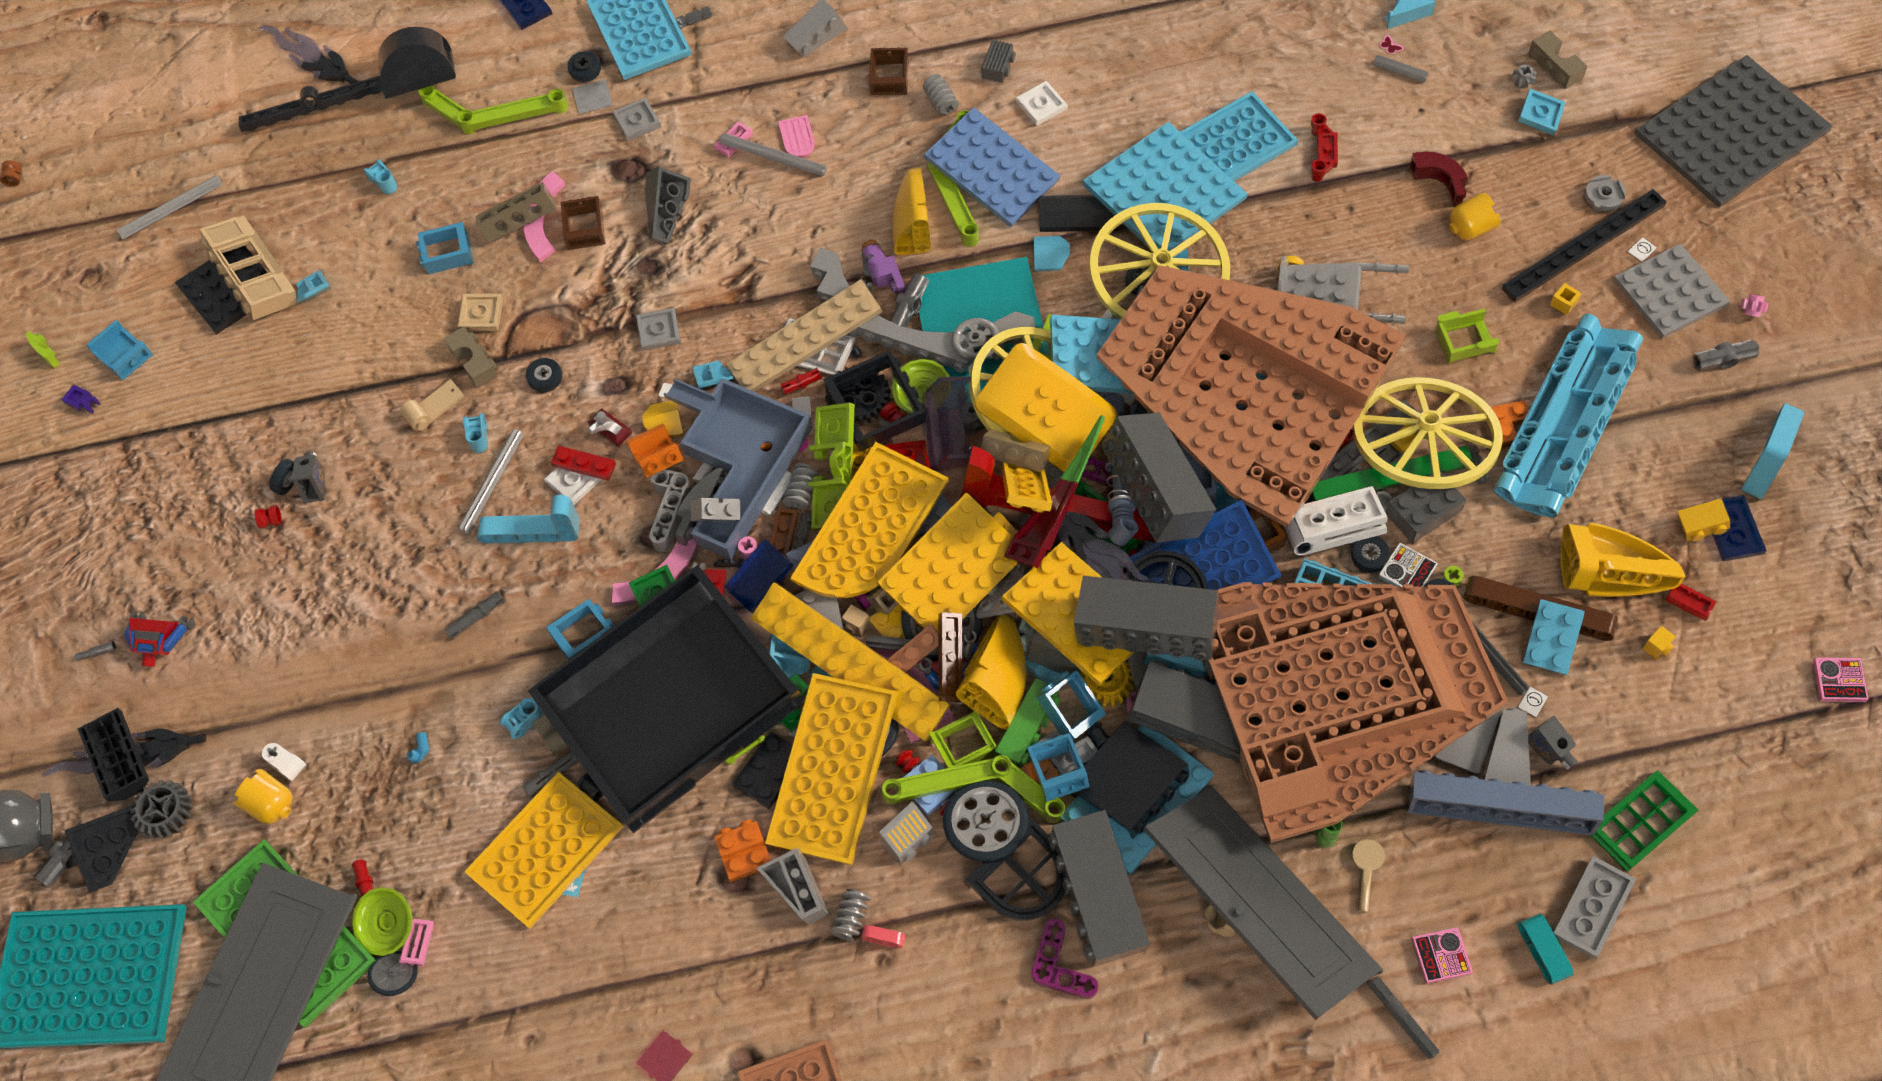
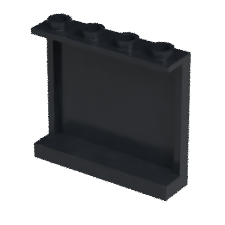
M1124 721L1085 764L1084 768L1088 776L1089 788L1071 793V795L1075 798L1079 795L1100 811L1106 810L1107 816L1128 830L1130 838L1134 839L1137 834H1141L1144 831L1143 829L1147 826V822L1159 814L1161 806L1173 798L1175 790L1179 785L1186 783L1190 774L1188 763Z

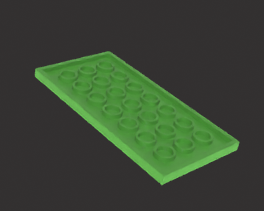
M265 839L193 901L224 938H226L262 863L298 875ZM345 926L300 1018L299 1023L304 1028L309 1026L369 970L371 964L376 961Z

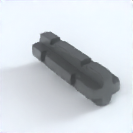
M706 6L701 8V11L698 9L685 14L684 17L681 15L676 18V21L681 28L687 26V23L690 25L703 20V17L706 19L712 15L710 8Z
M1476 445L1469 446L1468 449L1474 465L1478 466L1483 462L1481 455L1478 454L1480 453ZM1486 473L1476 481L1478 484H1485L1488 482L1489 476Z
M803 512L801 514V522L799 523L796 540L793 545L794 549L805 545L808 540L812 521V514Z

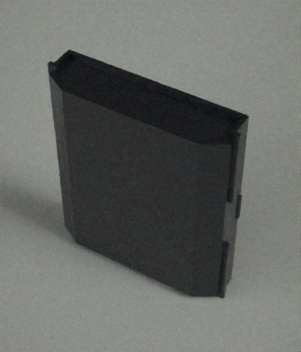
M698 565L628 617L623 618L609 628L601 637L528 690L537 705L633 834L696 786V782L741 748L745 749L805 703L796 686Z

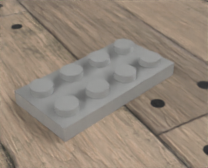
M1592 856L1553 932L1555 937L1596 960L1636 878Z

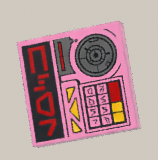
M1815 658L1813 660L1820 702H1866L1868 700L1861 658Z
M1458 927L1412 937L1414 949L1426 984L1472 975L1473 971Z

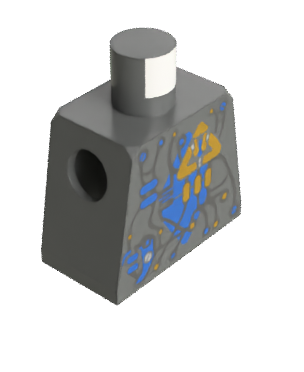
M306 452L304 456L296 457L292 481L304 503L325 500V473L316 453Z
M1552 716L1528 734V744L1548 764L1551 765L1559 760L1568 770L1578 762L1569 752L1576 746V743L1555 716Z

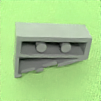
M820 0L783 38L803 58L848 28L838 13L825 0Z
M807 589L795 595L798 599L843 629L837 598L822 596Z
M798 848L756 868L807 924L810 925L829 915L807 860Z

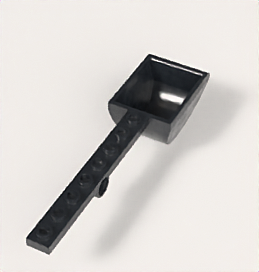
M407 27L390 34L379 48L378 64L380 76L319 93L312 86L303 87L300 91V99L240 116L239 128L241 132L253 131L257 127L270 126L281 120L287 121L298 115H307L312 111L324 110L336 104L342 105L346 101L359 100L370 94H379L381 91H383L385 99L455 79L456 73L451 46L444 36L429 28Z

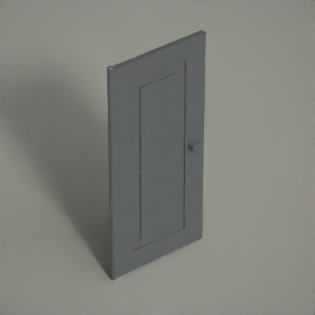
M1209 786L1206 791L1144 827L1143 830L1315 1020L1377 973H1383V969L1212 786Z
M262 863L156 1081H271L352 910L357 894L349 895Z

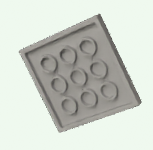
M1681 243L1616 275L1613 279L1614 283L1661 339L1727 307L1730 303L1726 295Z

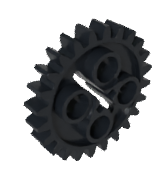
M879 372L847 386L850 387L848 389L843 388L839 390L845 403L855 404L854 419L859 421L861 425H863L864 420L871 423V417L878 419V413L888 404V401H891L888 380H885L884 374L879 375ZM826 392L825 400L827 406L833 405L830 397Z

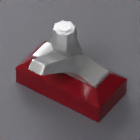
M602 408L588 421L590 427L587 431L590 434L598 432L618 447L632 434L630 428Z

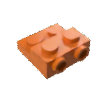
M745 820L739 824L740 827L733 830L729 827L723 828L718 832L719 835L714 836L730 883L758 873L757 867L771 861L757 821Z

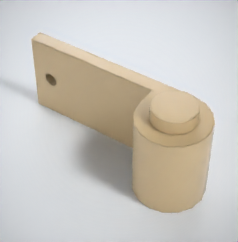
M450 379L421 403H418L416 400L404 403L400 408V413L413 430H424L431 422L465 395Z

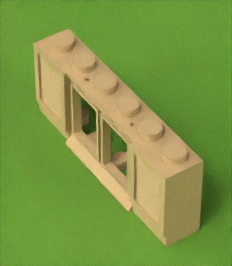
M245 216L234 217L200 229L201 239H199V243L202 249L207 250L210 261L212 263L215 262L216 269L219 275L224 276L227 287L233 289L235 299L241 301L245 314L249 313L251 318L255 320L297 304L294 288ZM251 244L257 253L255 256L229 264L222 254ZM261 261L269 271L267 274L241 282L234 272Z

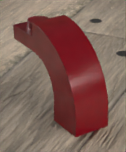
M1424 151L1412 154L1410 168L1414 180L1428 178L1438 180L1447 187L1453 207L1463 202V199L1466 198L1465 186L1468 177L1459 163L1437 152Z

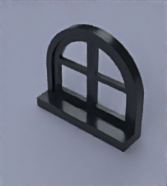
M1154 551L1141 556L1133 562L1123 580L1160 584L1139 578L1137 575L1150 565L1168 563L1163 584L1171 585L1175 568L1178 566L1190 575L1196 588L1208 589L1206 578L1200 568L1191 559L1172 551Z
M1028 816L1027 834L1022 844L1032 836L1049 854L1029 874L1010 854L996 861L982 862L963 882L969 889L972 888L994 911L1006 918L1018 921L1035 920L1045 916L1059 904L1065 894L1062 884L1064 875L1063 872H1058L1055 863L1056 850H1051L1048 841L1049 835L1030 816ZM1052 858L1056 867L1057 877L1054 890L1049 895L1032 877ZM1005 862L1022 881L1001 900L984 881ZM1025 884L1044 901L1031 908H1017L1007 904Z

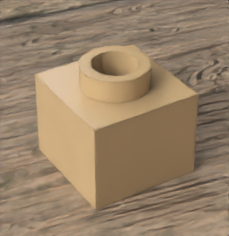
M850 605L842 617L844 629L850 634L854 635L856 633L861 637L871 624L869 614L853 605Z

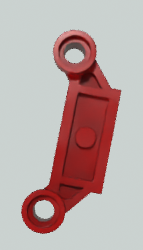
M1316 113L1311 118V133L1317 136L1318 159L1314 160L1311 166V178L1315 182L1322 181L1323 177L1332 168H1337L1338 132H1333L1326 125L1327 117L1322 113Z

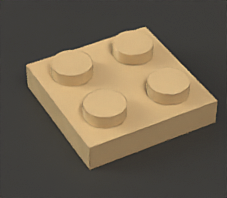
M463 294L458 328L460 329L464 326L467 331H499L503 304L502 294Z

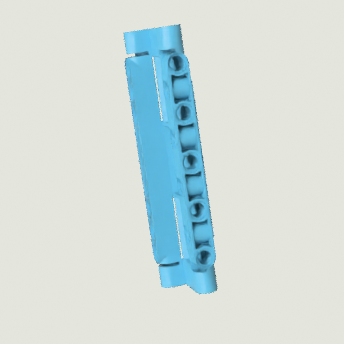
M1592 314L1582 315L1575 330H1572L1567 335L1503 461L1504 470L1494 488V492L1499 497L1537 515L1550 518L1558 515L1565 498L1572 496L1635 368L1637 361L1636 353L1643 341L1641 334L1636 331L1601 328L1597 317ZM1592 348V350H1591V352H1590V354H1589V356H1588V358H1587V360H1586V362H1585V364H1584V366H1583V368H1582V370H1581V372H1580V374H1579V376H1578V378H1577V380H1576L1574 386L1572 387V385H1573V383H1574V381H1575V379H1576V377H1577V375H1578V373H1579V371H1580V369H1581V367H1582V365H1583V363H1584V361H1585V359H1586V357H1587V355H1588L1590 349ZM1544 441H1545V444H1544V446H1543V448H1542V450H1541V452H1540V454H1539V456H1538V458H1537V460H1536V462H1535V464H1534V466H1533V468H1532V470H1531V472H1530V474H1529V476H1528L1526 482H1524L1525 479H1526V477H1527V475H1528V473H1529V471H1530V469H1531V467H1532V465H1533V463H1534V461H1535V459H1536V457H1537V455H1538V453H1539V451H1540V449H1541V447H1542V445H1543V443H1544Z

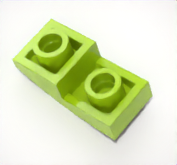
M29 331L25 333L29 343L40 357L51 367L56 368L60 362L55 357L56 353L46 344V338L39 333L36 335Z

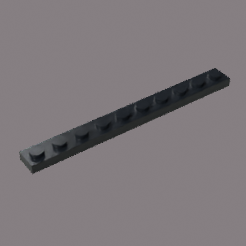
M1654 189L1650 190L1503 284L1502 290L1514 302H1517L1663 208L1667 201Z

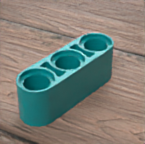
M1541 913L1518 922V929L1544 978L1550 985L1574 975L1567 956L1547 920Z

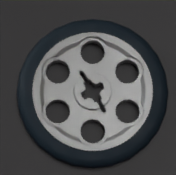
M990 780L967 784L957 790L949 799L943 815V830L953 849L966 858L980 862L996 861L1013 853L1022 844L1029 825L1028 811L1019 794L1003 783ZM991 795L999 798V802L996 805H989L986 800ZM968 800H974L977 803V807L973 810H968L964 804ZM1006 811H1011L1015 815L1011 821H1004L1001 816ZM984 817L985 819H987L990 817V824H981V818ZM966 820L970 823V826L967 830H960L957 828L958 822ZM997 832H1005L1007 834L1005 841L998 842L995 840L994 836ZM981 836L985 839V843L977 847L972 843L973 838Z

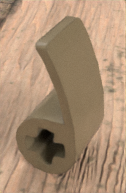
M546 715L533 722L553 755L567 747V744Z

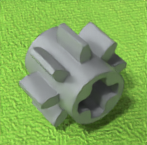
M1520 65L1519 70L1514 69L1512 82H1515L1518 88L1527 89L1529 84L1534 85L1537 71H1533V68L1529 65Z

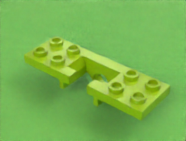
M844 403L816 407L815 445L809 446V450L814 452V459L817 460L827 459L828 450H834L829 459L830 468L832 469L830 471L834 479L826 480L827 477L816 476L813 477L812 482H808V487L813 488L811 529L821 530L852 480L855 404Z

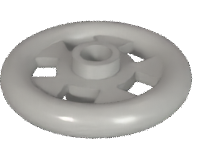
M983 318L968 319L958 325L953 332V349L960 357L974 361L978 352L974 353V348H982L986 343V336L993 337L999 331L989 320ZM977 327H985L984 332L981 330H977ZM966 329H969L970 332L966 336L962 334ZM966 341L969 347L963 349L961 343ZM991 350L985 358L992 355L994 351Z

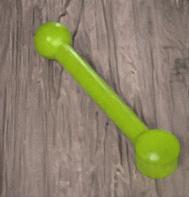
M764 735L760 736L745 749L730 756L726 760L727 764L733 765L735 759L757 744L763 743L766 737Z

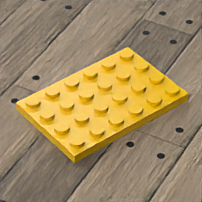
M966 492L877 584L923 629L933 624L938 631L939 613H961L963 620L1017 564V562L1010 561L1004 557L1013 536Z
M1061 542L1043 558L1038 569L1033 567L1002 596V601L1100 686L1134 652L1118 648L1109 650L1101 646L1085 647L1077 644L1074 619L1083 576H1101Z
M558 772L464 872L528 929H531L621 831L623 825Z

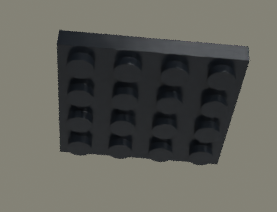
M246 246L222 253L229 264L253 256ZM208 260L175 282L216 335L247 315L243 311L241 301L235 299L233 289L227 287L224 276L219 275L215 262L212 263ZM260 263L234 271L241 282L267 274V271Z

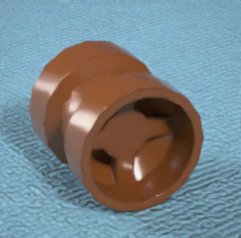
M11 160L4 161L1 167L2 173L0 174L1 183L10 187L18 186L21 180V164Z

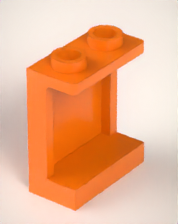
M660 424L626 441L634 459L646 478L684 460L678 445L672 441L664 424Z

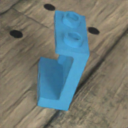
M117 320L108 325L86 345L93 355L121 380L127 378L153 356L146 344L141 340L138 341Z

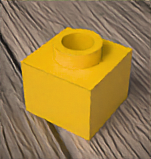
M1564 283L1553 296L1550 305L1568 315L1579 302L1582 293Z
M1660 626L1647 641L1643 650L1656 660L1662 654L1667 656L1674 648V645L1671 643L1676 636L1663 626Z

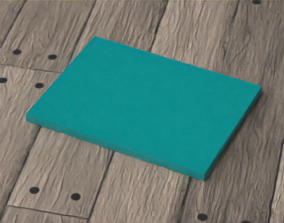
M1027 257L923 275L928 278L929 283L921 298L922 306L919 311L922 331L954 332L958 325L968 319L983 318L993 323L1015 311L1034 317L1035 327L1043 329V322ZM1007 341L1003 350L1009 354L1015 345ZM1043 341L1039 352L1051 356L1048 342ZM999 357L998 361L985 358L980 372L994 375L1004 360ZM943 366L950 376L951 390L949 398L939 410H958L965 403H972L969 391L970 374L960 373L953 368ZM980 380L981 391L986 386L988 381Z
M176 904L12 912L0 966V1049L164 1043L187 906Z

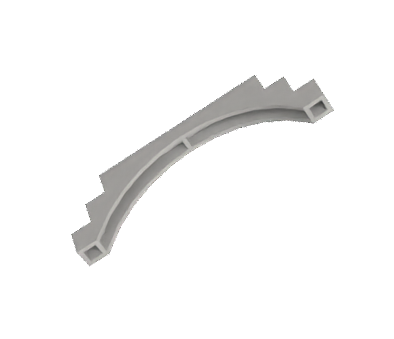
M820 248L810 268L813 277L822 281L817 289L820 301L824 303L848 288L849 284L843 275L838 253ZM1016 311L993 322L999 333L1012 328L1035 327L1034 317ZM877 315L848 333L850 336L862 337L868 342H877L886 348L897 349L903 354H912L919 359L933 360L942 366L953 368L960 373L970 374L973 364L972 360L960 357L953 349V332L919 331L902 327ZM977 327V330L984 332L985 327ZM965 330L962 334L966 336L970 330ZM986 336V342L990 340L992 336ZM1023 338L1008 340L1013 345L1024 343ZM966 341L961 343L963 349L969 347ZM1007 341L999 344V347L1004 349ZM974 348V353L980 351V349ZM994 352L986 359H994L998 361L1000 356H998Z

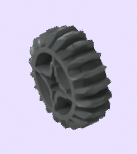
M159 780L158 784L151 782L150 788L143 787L144 792L136 794L138 800L132 801V805L135 808L130 810L131 814H135L130 818L135 828L141 831L140 833L144 836L154 839L156 837L164 839L166 834L172 837L174 830L181 832L180 825H187L185 818L192 817L191 813L188 812L193 809V805L190 803L192 798L188 795V790L172 780L167 782Z

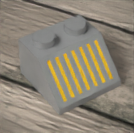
M911 802L879 832L882 847L901 865L905 861L909 862L916 855L917 849L921 846H926L932 840L933 828L918 807Z

